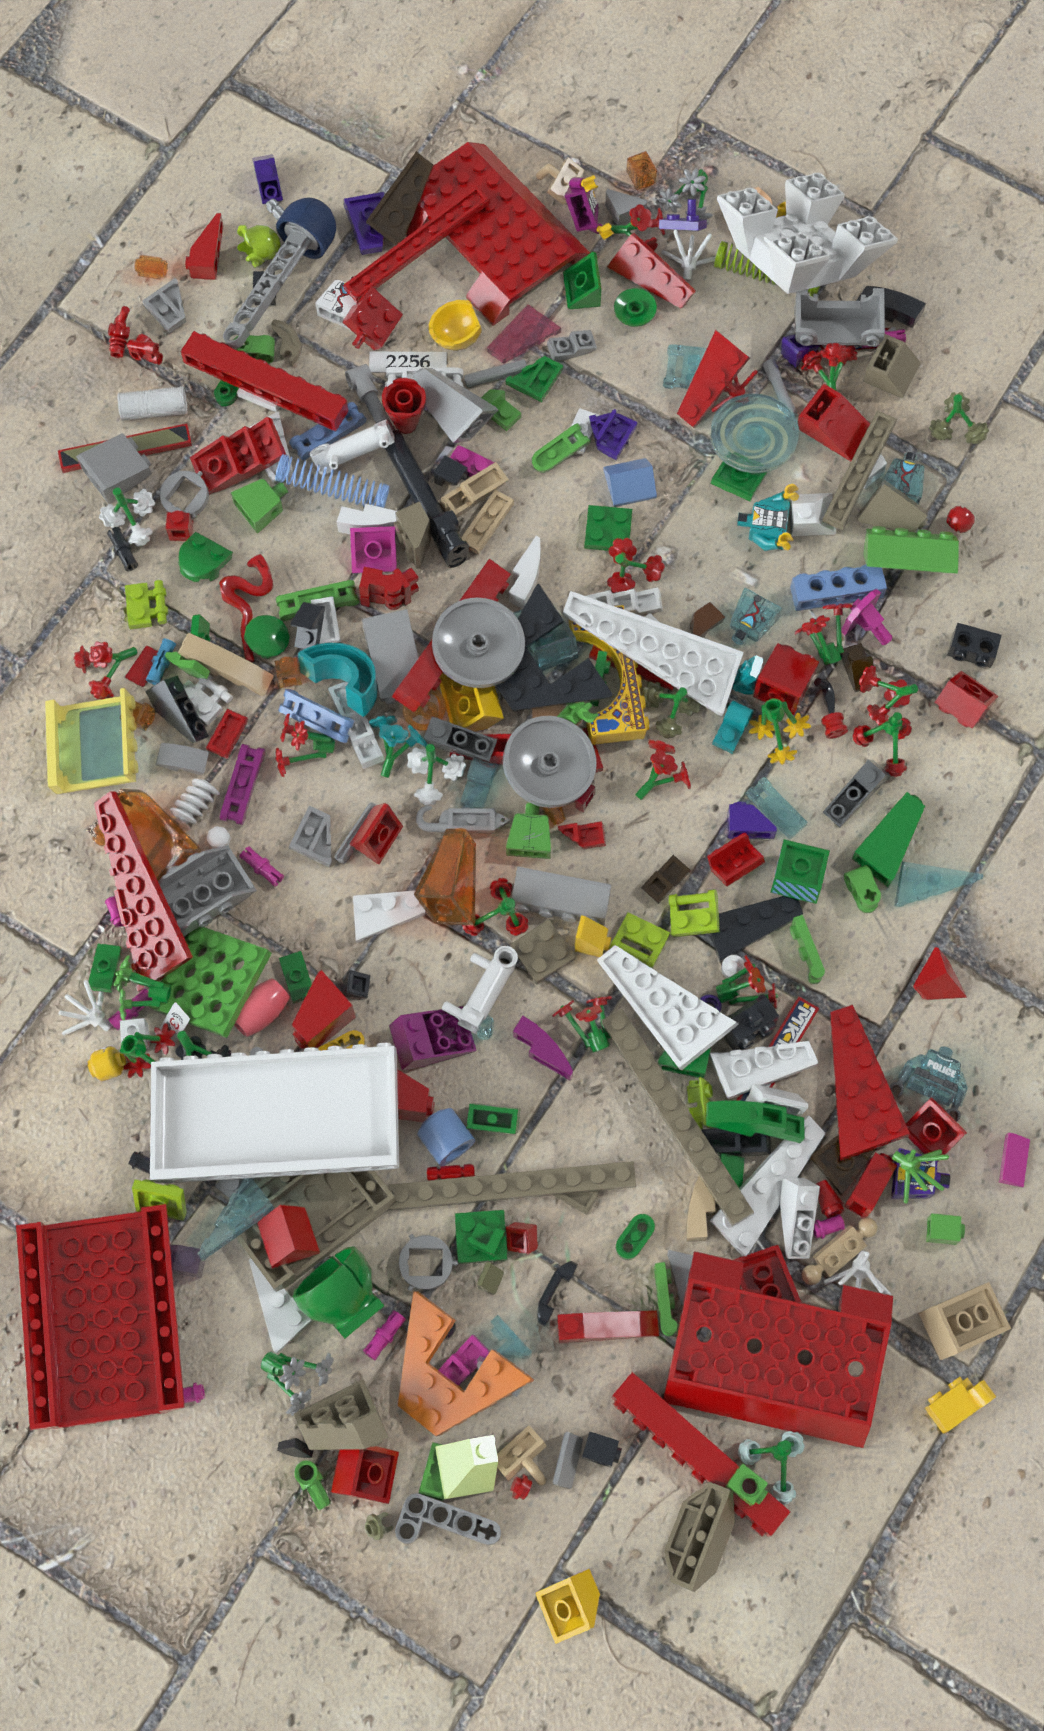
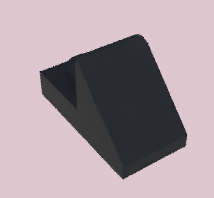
M309 602L302 603L290 624L297 627L294 647L306 649L320 644L325 606Z

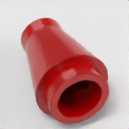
M822 1180L816 1183V1185L820 1186L818 1201L821 1214L825 1215L828 1219L843 1213L844 1203L829 1185L828 1181Z

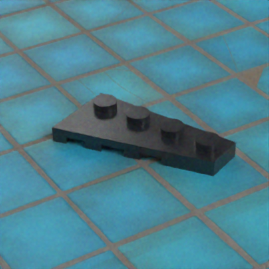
M780 896L719 913L720 932L710 933L719 963L723 962L726 957L741 952L747 946L764 939L772 932L778 931L792 923L794 917L803 915L799 900Z

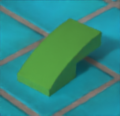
M166 652L165 657L185 673L200 679L208 678L210 670L196 660H188L178 654V652Z

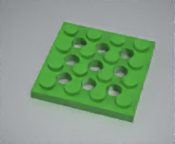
M198 927L185 937L193 958L168 974L161 981L172 986L168 1003H161L160 1008L149 1007L154 1011L167 1015L176 1002L190 1018L188 1024L227 1038L272 953L268 949L205 927ZM207 948L206 953L198 957L200 950ZM225 954L224 961L217 964L219 956ZM244 961L243 967L239 970H235L236 965L239 962ZM195 968L194 975L187 978L188 972ZM214 975L213 981L209 984H205L206 979L209 976ZM233 982L232 988L228 991H224L225 986L228 983ZM184 989V994L176 999L177 992ZM203 996L202 1002L194 1006L195 1000ZM222 1003L221 1009L213 1013L215 1005Z

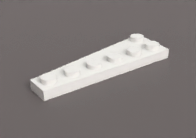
M810 1116L804 1117L805 1139L801 1143L783 1140L739 1188L754 1214L733 1227L721 1209L710 1220L714 1227L742 1256H746L750 1252L780 1205L783 1178L798 1177L825 1135V1132Z

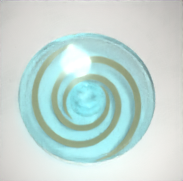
M744 394L728 400L717 410L712 420L710 437L716 454L726 464L743 472L764 473L781 467L792 457L798 444L799 426L792 411L781 401L762 394Z

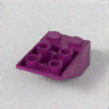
M442 1009L400 1015L389 1025L402 1070L425 1067L476 1052L471 1031L458 1025V1018Z

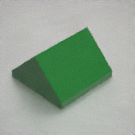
M593 251L563 271L567 307L570 310L601 307L602 288L597 253Z

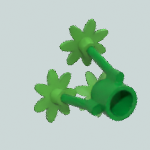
M129 955L121 963L120 970L116 971V980L113 984L114 987H117V991L120 992L119 1002L121 1006L119 1011L122 1020H125L126 1009L138 1006L160 1008L161 1003L167 1004L172 989L170 984H165L164 982L156 981L133 972V969L129 968ZM134 982L149 987L148 997L152 998V1001L125 1000L126 992L122 989V986H127V983Z

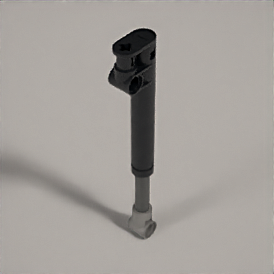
M364 364L345 371L349 387L352 390H356L359 399L366 404L375 423L387 419L394 434V443L385 449L414 504L420 502L430 521L431 536L447 566L454 568L463 564L468 557L469 544L467 541H463L459 535L460 530L457 517L453 510L443 512L401 431L395 430L377 397L378 391L373 384L372 373L368 365Z

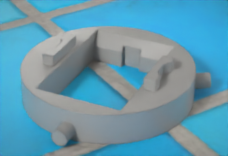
M191 471L176 472L164 481L160 491L156 490V495H160L162 505L167 512L183 511L178 507H174L168 500L185 478L200 487L201 490L184 512L190 513L191 518L196 519V516L204 510L208 503L209 491L204 480L201 478L203 474L201 471L197 474Z
M410 1234V1241L403 1247L399 1257L400 1272L404 1280L409 1284L407 1289L412 1291L413 1288L426 1291L440 1287L449 1278L453 1265H458V1260L452 1259L450 1249L439 1238L430 1235L414 1237L413 1234ZM409 1250H443L442 1276H409Z

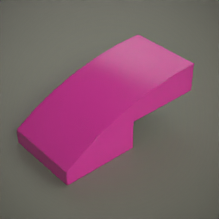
M473 1334L455 1354H452L438 1371L460 1386L477 1368L479 1356L486 1359L490 1350Z

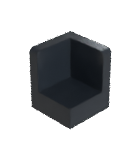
M444 456L433 472L434 483L442 487L445 481L456 486L461 479L467 480L468 467Z

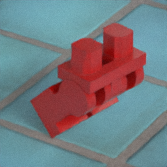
M364 566L359 585L361 606L370 607L372 602L384 604L391 610H397L403 603L405 606L410 604L411 595L419 591L416 583L419 581L418 575L412 568L404 572L397 568L392 571L393 574L383 575V570Z

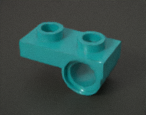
M755 655L749 660H745L739 666L732 690L746 695L754 693L763 658Z

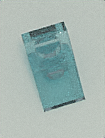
M499 1315L490 1321L493 1327L490 1331L500 1342L503 1339L506 1341L497 1352L505 1358L529 1359L532 1356V1351Z

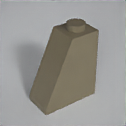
M884 479L857 514V520L860 523L890 529L905 528L908 529V532H915L917 528L921 530L928 521L926 518L928 514L926 509Z

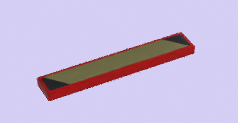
M187 423L126 436L127 439L131 437L138 446L136 451L140 456L192 446ZM105 441L58 450L62 472L66 473L82 469L76 456Z

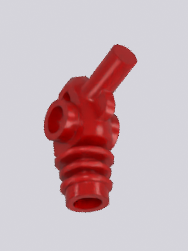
M122 306L119 315L114 319V323H110L108 328V336H112L109 339L110 355L115 358L123 357L127 345L126 340H128L130 334V327L126 326V320L130 312L127 306Z

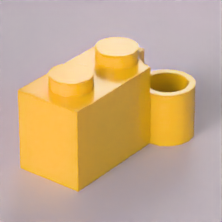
M958 1377L948 1384L949 1391L944 1394L939 1391L928 1399L930 1404L925 1407V1410L944 1434L996 1398V1395L984 1379L973 1386L968 1377L964 1380Z

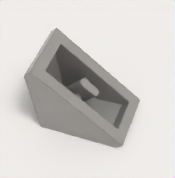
M610 189L606 190L605 206L616 225L630 223L631 216L629 211L635 208L636 205L641 204L647 209V200Z

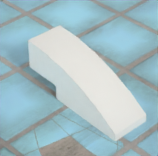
M365 504L363 511L342 506L337 519L338 532L350 534V528L394 526L396 521L395 512L397 511Z
M535 536L513 569V580L515 583L509 591V602L522 609L536 587L539 576L541 549L540 537Z

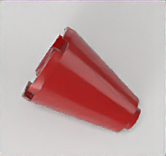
M398 378L393 380V383L388 387L384 388L382 405L397 430L401 431L402 434L414 432L426 404L425 390L414 379Z

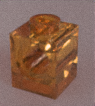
M647 151L627 158L626 172L636 190L648 188L656 183L657 169Z

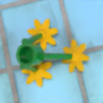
M770 699L761 706L762 715H759L758 722L754 720L749 721L753 726L749 733H758V739L761 740L764 734L770 739L773 738L771 731H775L778 748L774 749L775 753L768 754L767 757L771 758L770 763L779 761L783 765L785 760L793 761L795 759L794 755L797 754V750L790 751L789 746H783L778 722L782 721L784 714L787 715L788 719H786V722L789 726L785 727L783 732H790L789 738L793 739L797 733L803 737V729L811 728V725L806 723L810 716L806 715L801 718L800 713H796L794 717L788 709L786 702H781L779 699Z

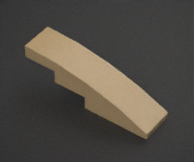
M190 633L186 635L178 651V654L186 659L199 662L210 670L211 674L215 676L220 675L237 686L243 685L260 696L266 694L274 675L246 659Z

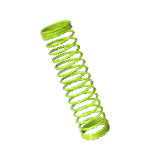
M721 241L715 257L714 267L723 269L726 265L728 272L733 266V273H736L739 269L741 276L746 270V277H749L752 273L754 280L759 274V281H762L765 277L766 284L769 283L771 279L769 278L767 281L768 276L765 273L761 278L762 270L758 269L754 277L756 268L754 263L748 274L749 259L741 273L744 254H742L735 270L738 249L728 269L733 243L724 262L728 242ZM820 286L808 289V294L810 292L812 297L813 294H818Z

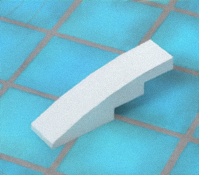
M658 587L640 592L631 589L614 594L609 590L586 596L612 606L624 605V610L640 616L663 611L661 594Z
M345 681L328 688L337 712L354 720L353 727L349 728L348 735L362 768L365 769L385 760L366 716L362 717L347 706L345 686L348 682Z

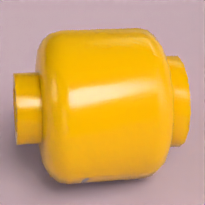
M113 1046L94 1051L88 1060L90 1074L100 1081L120 1076L124 1065H126L124 1054L120 1053Z

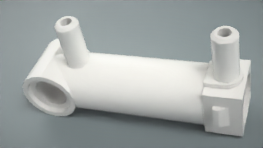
M386 419L330 445L322 444L314 448L310 452V456L316 468L320 464L319 474L323 475L325 467H327V474L332 469H337L340 464L380 447L387 448L390 444L394 443V434Z
M501 946L495 951L491 961L473 953L470 961L486 969L463 1009L446 1001L442 1006V1010L457 1017L459 1020L458 1025L476 1034L515 969L518 959L516 951L512 947ZM505 958L509 960L510 963L502 964L499 961V959Z

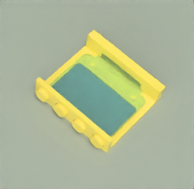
M125 688L120 689V697L60 706L55 700L45 701L48 787L55 794L136 782L138 763L135 760V752H137L138 747L134 738V730H136L137 725L133 717V709H135L136 703L134 696L130 695Z

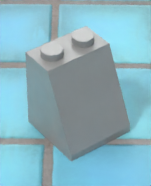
M123 433L76 456L83 472L108 504L116 500L113 489L118 487L125 494L152 474L149 468L152 464L144 454L140 456L136 451L138 446L131 437L127 439Z

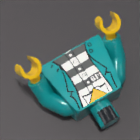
M789 484L786 486L785 491L755 502L752 514L739 512L737 526L750 527L748 539L764 551L776 549L790 550L791 545L788 541H793L794 539L786 532L790 507L788 499L790 498L792 501L798 500L799 495L794 491H797L799 488L795 484Z

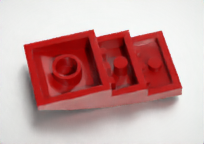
M266 417L250 428L247 426L242 427L229 437L222 435L192 455L190 460L195 473L197 474L199 471L203 473L201 478L208 488L209 495L269 468L280 461L282 454H287L272 418Z

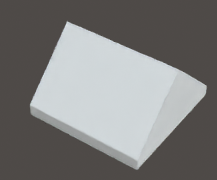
M752 1084L748 1101L787 1107V1113L801 1116L808 1109V1103L796 1093Z

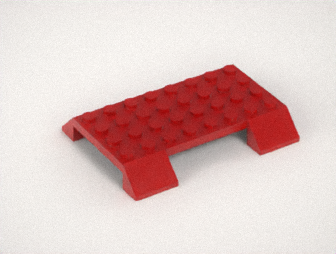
M467 142L434 165L406 235L412 234L476 185L490 199V204L445 238L480 273L467 293L466 298L494 326L510 314L509 305L569 262L573 265L590 254V252L485 144Z

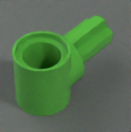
M311 1461L300 1462L294 1471L296 1480L303 1491L307 1490L318 1510L326 1508L331 1504V1500L321 1483L323 1477L319 1468ZM306 1466H311L314 1470L313 1477L308 1481L302 1480L301 1470Z

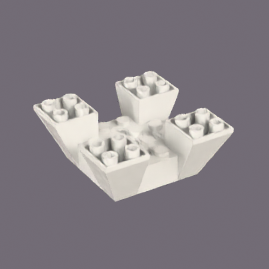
M813 173L786 180V216L776 218L778 209L754 188L730 191L717 197L737 249L787 294L856 277L898 241V238L890 230L883 227L872 216L838 224L836 232L828 226V223L844 199L845 194L821 173Z

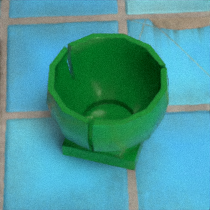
M355 1246L341 1250L318 1266L301 1282L293 1293V1299L303 1313L311 1320L332 1324L344 1339L384 1307L380 1299L372 1293V1269L365 1256Z

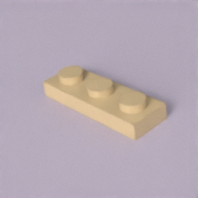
M497 490L492 493L461 537L463 541L468 542L469 550L478 555L514 505L513 499Z

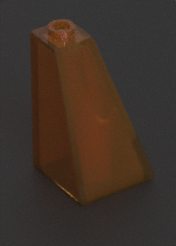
M463 828L446 829L413 894L435 924L474 925L476 843L469 832Z

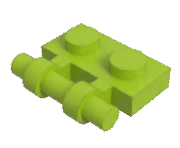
M162 580L154 581L155 588L153 590H149L147 583L125 585L127 617L130 630L152 627L153 618H158V624L167 623L168 607L165 606L167 593ZM150 600H156L155 608L150 607Z

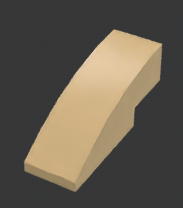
M495 462L462 482L455 490L443 496L439 504L444 512L453 510L458 518L490 496L495 490H498L509 479Z
M700 1176L697 1179L688 1206L686 1242L706 1241L708 1237L706 1216H713L715 1213V1199Z

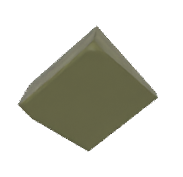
M487 1262L477 1282L478 1288L495 1295L504 1272L492 1263Z

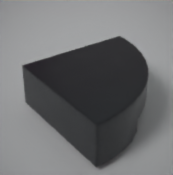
M298 1438L281 1441L277 1448V1451L299 1458H312L314 1450H309L307 1444Z

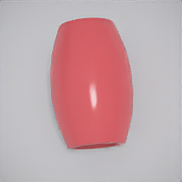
M273 978L258 984L253 988L234 1026L246 1037L260 1032L280 1015L290 996Z

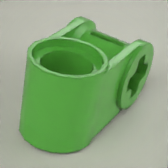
M249 335L244 342L245 345L235 349L237 351H244L249 356L257 360L262 359L270 364L274 361L275 340L269 335Z
M864 865L844 873L845 884L859 910L864 913L874 912L881 899V892L874 881L870 868Z

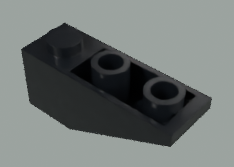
M178 676L165 679L145 691L156 713L190 742L195 743L209 737L204 724L195 710L194 704L190 701L184 685Z

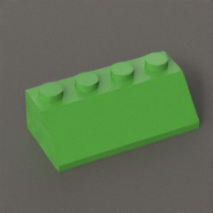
M873 526L872 529H866L863 556L868 567L958 574L959 541L953 533L942 531L940 534H931V531L918 530L916 533L908 532V529L895 528V531L886 530L885 527Z

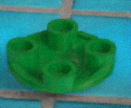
M261 615L252 619L246 626L244 640L249 648L263 659H271L284 652L290 638L288 628L283 621L270 615Z

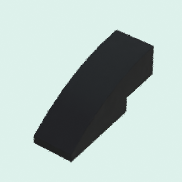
M866 286L856 301H860L861 295L871 296L873 288L882 287ZM884 288L885 320L893 323L896 319L913 329L923 314L926 303L902 292Z
M719 1128L701 1129L718 1156L721 1153L734 1156H762L771 1154V1142L768 1135L755 1132L750 1137Z

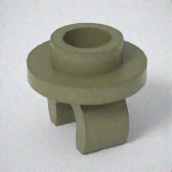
M383 1512L378 1516L375 1514L367 1516L365 1530L368 1536L374 1540L382 1539L384 1534H387L394 1528L393 1525L389 1527L382 1525L381 1521L388 1516L387 1512Z

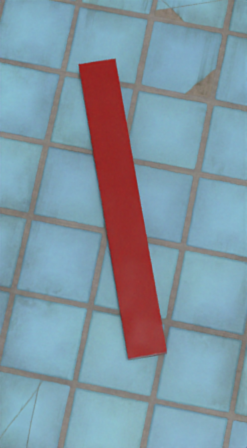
M476 185L343 285L344 290L358 303L367 287L372 286L375 289L380 287L488 206L490 199Z

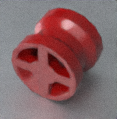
M831 713L821 719L822 725L826 728V738H838L848 732L847 726L843 723V713Z

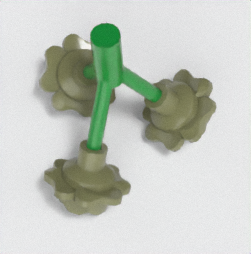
M952 392L950 397L944 400V404L947 405L944 411L949 413L948 417L942 421L940 419L932 420L929 427L931 435L937 440H950L953 430L950 428L951 419L956 416L959 418L963 417L968 424V432L965 434L968 444L971 442L973 444H980L986 440L989 429L987 428V423L982 424L979 422L976 424L969 419L966 412L970 410V406L967 405L970 403V399L966 398L963 392L958 394Z
M648 682L647 687L642 689V695L645 697L647 708H658L659 703H662L664 698L673 699L675 702L672 712L668 715L667 719L663 718L660 721H656V730L666 739L682 734V726L676 723L678 707L680 713H686L688 716H692L694 712L699 713L701 704L689 697L687 689L681 687L676 694H665L664 688L660 687V682Z

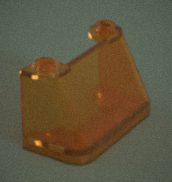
M120 789L117 795L157 881L166 875L167 871L173 866H180L191 855L201 853V848L147 793L139 789ZM96 819L87 831L93 836L92 839L96 844L104 846L106 842L104 833L100 830L98 819Z

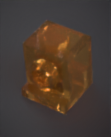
M283 657L280 660L274 661L280 688L302 685L297 657ZM294 676H296V678H291V679H285V680H283V678H288V677H294Z

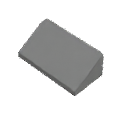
M569 1432L564 1433L553 1485L567 1489L572 1488L583 1444L582 1437Z

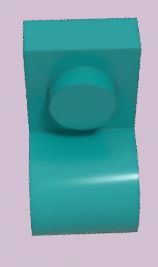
M732 700L725 713L723 722L713 739L712 745L733 754L752 718L754 710Z

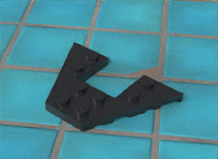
M538 583L518 617L525 636V649L521 663L507 680L496 685L508 705L515 712L546 706H559L576 702L614 698L615 696L589 658L553 683L549 682L533 658L528 647L565 622Z

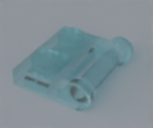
M676 344L669 345L667 347V355L669 356L666 377L663 378V387L668 389L675 387L688 389L707 348ZM677 356H684L681 377H675Z

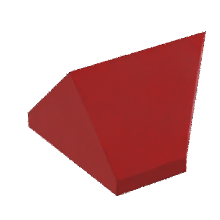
M935 947L914 983V989L925 1000L967 998L949 960L939 948Z

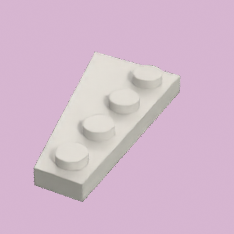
M809 1041L709 1054L727 1099L749 1092L752 1084L765 1086L818 1065V1060Z

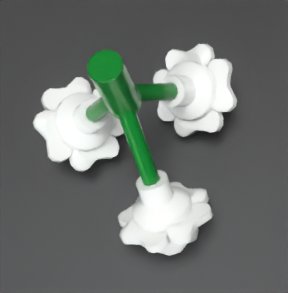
M120 488L113 489V494L118 503L116 506L108 504L107 507H102L99 518L106 527L111 526V528L123 526L127 515L133 531L127 539L128 543H134L137 547L145 545L150 541L149 535L153 532L151 528H141L139 523L135 522L127 505L128 503L132 504L134 512L144 517L147 513H152L153 511L152 508L155 502L152 498V493L142 489L140 492L134 493L133 499H127ZM120 507L124 509L126 515L122 513Z
M428 744L423 749L415 747L412 749V752L407 754V767L412 768L413 774H426L428 769L425 787L417 789L416 793H414V796L419 798L420 803L426 806L436 804V801H440L441 797H443V794L434 788V782H432L433 764L435 762L443 765L442 772L445 773L444 778L453 781L463 776L466 763L463 762V756L452 754L451 758H446V760L437 757L435 746L432 744Z

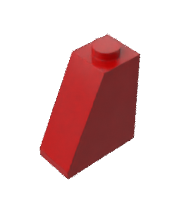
M875 1152L843 1207L861 1218L868 1217L897 1167L890 1156Z

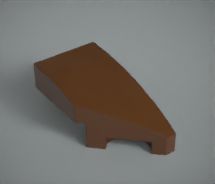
M711 602L707 603L693 614V619L690 622L691 634L704 638L708 631L724 621L725 616Z

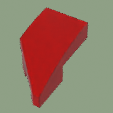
M602 821L583 825L571 823L558 826V830L582 849L606 846L604 824Z

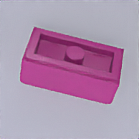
M1010 1132L1005 1135L999 1183L1024 1187L1030 1139Z

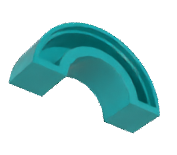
M343 643L317 644L298 653L300 673L314 683L331 678L348 682L345 686L347 706L362 717L370 712L377 699L375 666L366 653L354 646Z

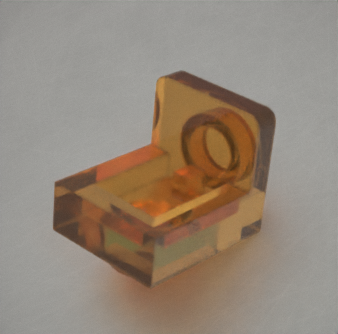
M135 701L136 707L133 709L135 723L138 729L146 732L148 727L154 722L156 711L146 702L141 704Z

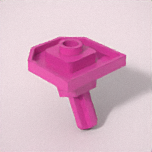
M879 590L871 591L862 600L858 598L852 604L853 607L850 608L852 611L841 629L843 635L846 636L858 624L865 631H871L881 645H886L892 640V635L882 624L884 618L875 608L881 595Z

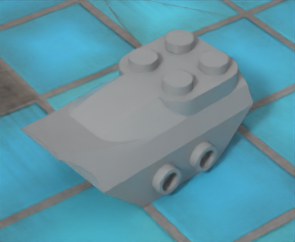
M229 846L195 853L182 865L170 868L167 874L158 881L183 936L198 927L207 926L212 922V918L219 914L228 913L233 907L248 899L252 893L257 891Z

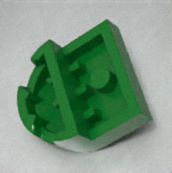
M195 532L180 547L178 556L180 573L185 578L194 582H199L200 579H209L210 582L214 581L219 577V571L232 559L233 552Z

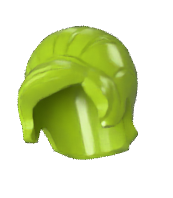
M246 225L238 227L237 233L244 238V241L238 244L237 250L248 255L246 261H251L254 268L261 266L265 260H271L275 257L281 247V242L273 229L264 225H255L247 228Z

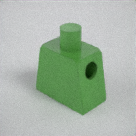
M260 479L231 492L234 505L255 532L259 533L283 511L280 498L286 495L288 490L283 483L279 482L271 488L265 479Z

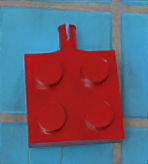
M369 286L358 303L352 306L342 323L357 335L352 342L355 348L360 349L363 342H365L371 349L377 350L382 348L403 314L374 287Z

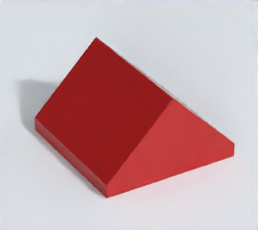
M388 804L376 805L368 814L350 845L380 865L402 830L403 825Z
M932 1097L906 1123L910 1133L908 1138L924 1154L942 1150L940 1155H946L967 1134Z
M279 1205L257 1222L271 1268L320 1254L305 1207Z

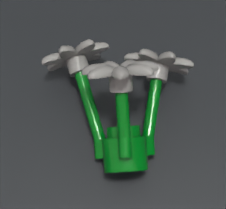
M696 168L692 174L689 170L685 169L686 178L679 179V182L684 185L675 193H672L670 188L667 189V192L660 190L662 198L659 199V202L665 204L664 208L666 211L671 209L673 213H677V208H681L682 205L676 200H678L682 192L690 189L691 194L695 196L696 192L700 191L701 195L698 207L696 206V215H699V219H707V225H709L708 219L713 214L705 213L707 207L703 206L705 194L708 190L706 186L708 176L702 169L698 170Z
M268 1352L262 1359L261 1369L268 1373V1379L274 1381L290 1397V1404L292 1406L286 1413H291V1416H294V1413L298 1412L299 1409H304V1403L311 1399V1389H308L305 1393L301 1391L300 1394L290 1390L292 1384L299 1386L300 1380L298 1376L306 1374V1371L301 1368L314 1369L318 1373V1377H320L319 1386L328 1382V1374L332 1372L330 1367L334 1359L330 1353H327L326 1359H323L322 1363L314 1364L304 1361V1359L288 1357L283 1353L277 1355L273 1352Z

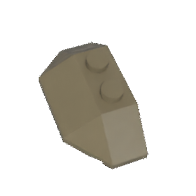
M708 1482L702 1489L696 1491L683 1501L664 1550L671 1583L695 1592L716 1573L735 1524L732 1490Z

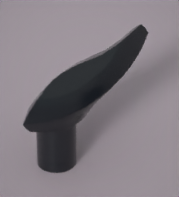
M818 677L815 679L814 685L822 690L824 703L829 714L834 713L835 694L833 687L828 680Z

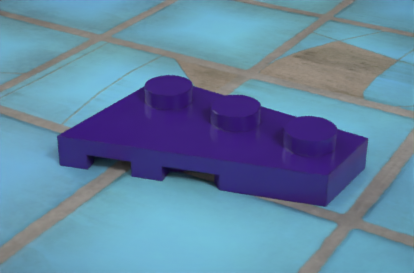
M384 192L344 198L343 205L362 255L382 252L383 236L368 225L366 220L384 197Z

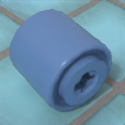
M452 1108L439 1110L432 1114L422 1123L417 1132V1136L439 1166H445L453 1162L475 1143V1138Z

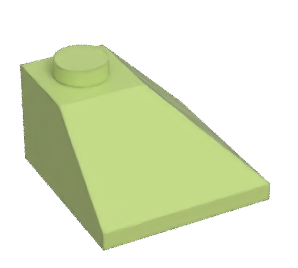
M494 1435L435 1447L444 1499L494 1490L498 1466Z

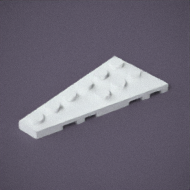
M616 945L597 959L601 967L681 1070L739 1025L733 1019L703 1002Z

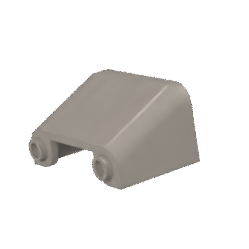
M873 288L872 295L869 297L861 295L860 301H818V294H813L812 297L808 294L807 289L796 292L794 306L796 341L804 346L827 345L829 343L877 346L883 341L885 334L884 288Z

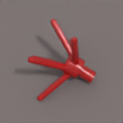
M754 370L742 384L739 383L737 376L733 379L734 383H730L723 378L722 382L728 387L724 392L728 393L729 396L713 407L711 411H717L732 399L735 401L739 400L743 405H746L749 402V398L745 395L744 388L758 371Z

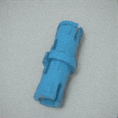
M165 638L162 640L157 655L153 656V664L146 677V681L150 684H158L165 669L169 668L170 662L165 657L166 652H173L176 647L175 642Z

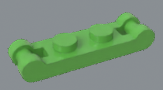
M347 580L277 596L276 604L280 607V620L288 621L292 619L303 602L311 603V600L333 597L335 608L357 605L359 598L354 591L356 589L355 582ZM339 592H346V595L340 596ZM295 602V607L289 608L288 605Z

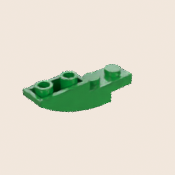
M734 1100L710 1101L706 1104L707 1126L750 1137L756 1132L796 1143H801L805 1139L804 1117L788 1114L787 1107Z

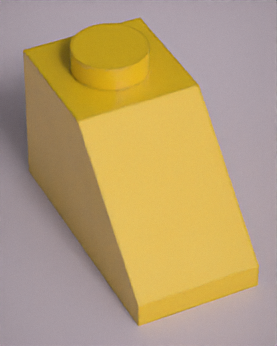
M581 915L575 939V952L601 957L604 951L609 950L611 937H607L608 928Z

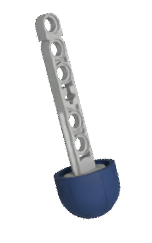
M310 197L296 200L285 209L277 221L276 230L284 243L234 316L233 323L230 322L224 331L223 338L231 348L236 349L244 344L250 335L249 332L254 329L301 257L319 259L331 245L336 234V221L331 209L324 202ZM293 253L292 257L284 259L287 254ZM282 269L280 274L273 275L276 270ZM255 302H261L259 306L251 307ZM250 318L247 323L240 324L243 319ZM236 334L239 335L237 339L233 341L229 340L231 336Z

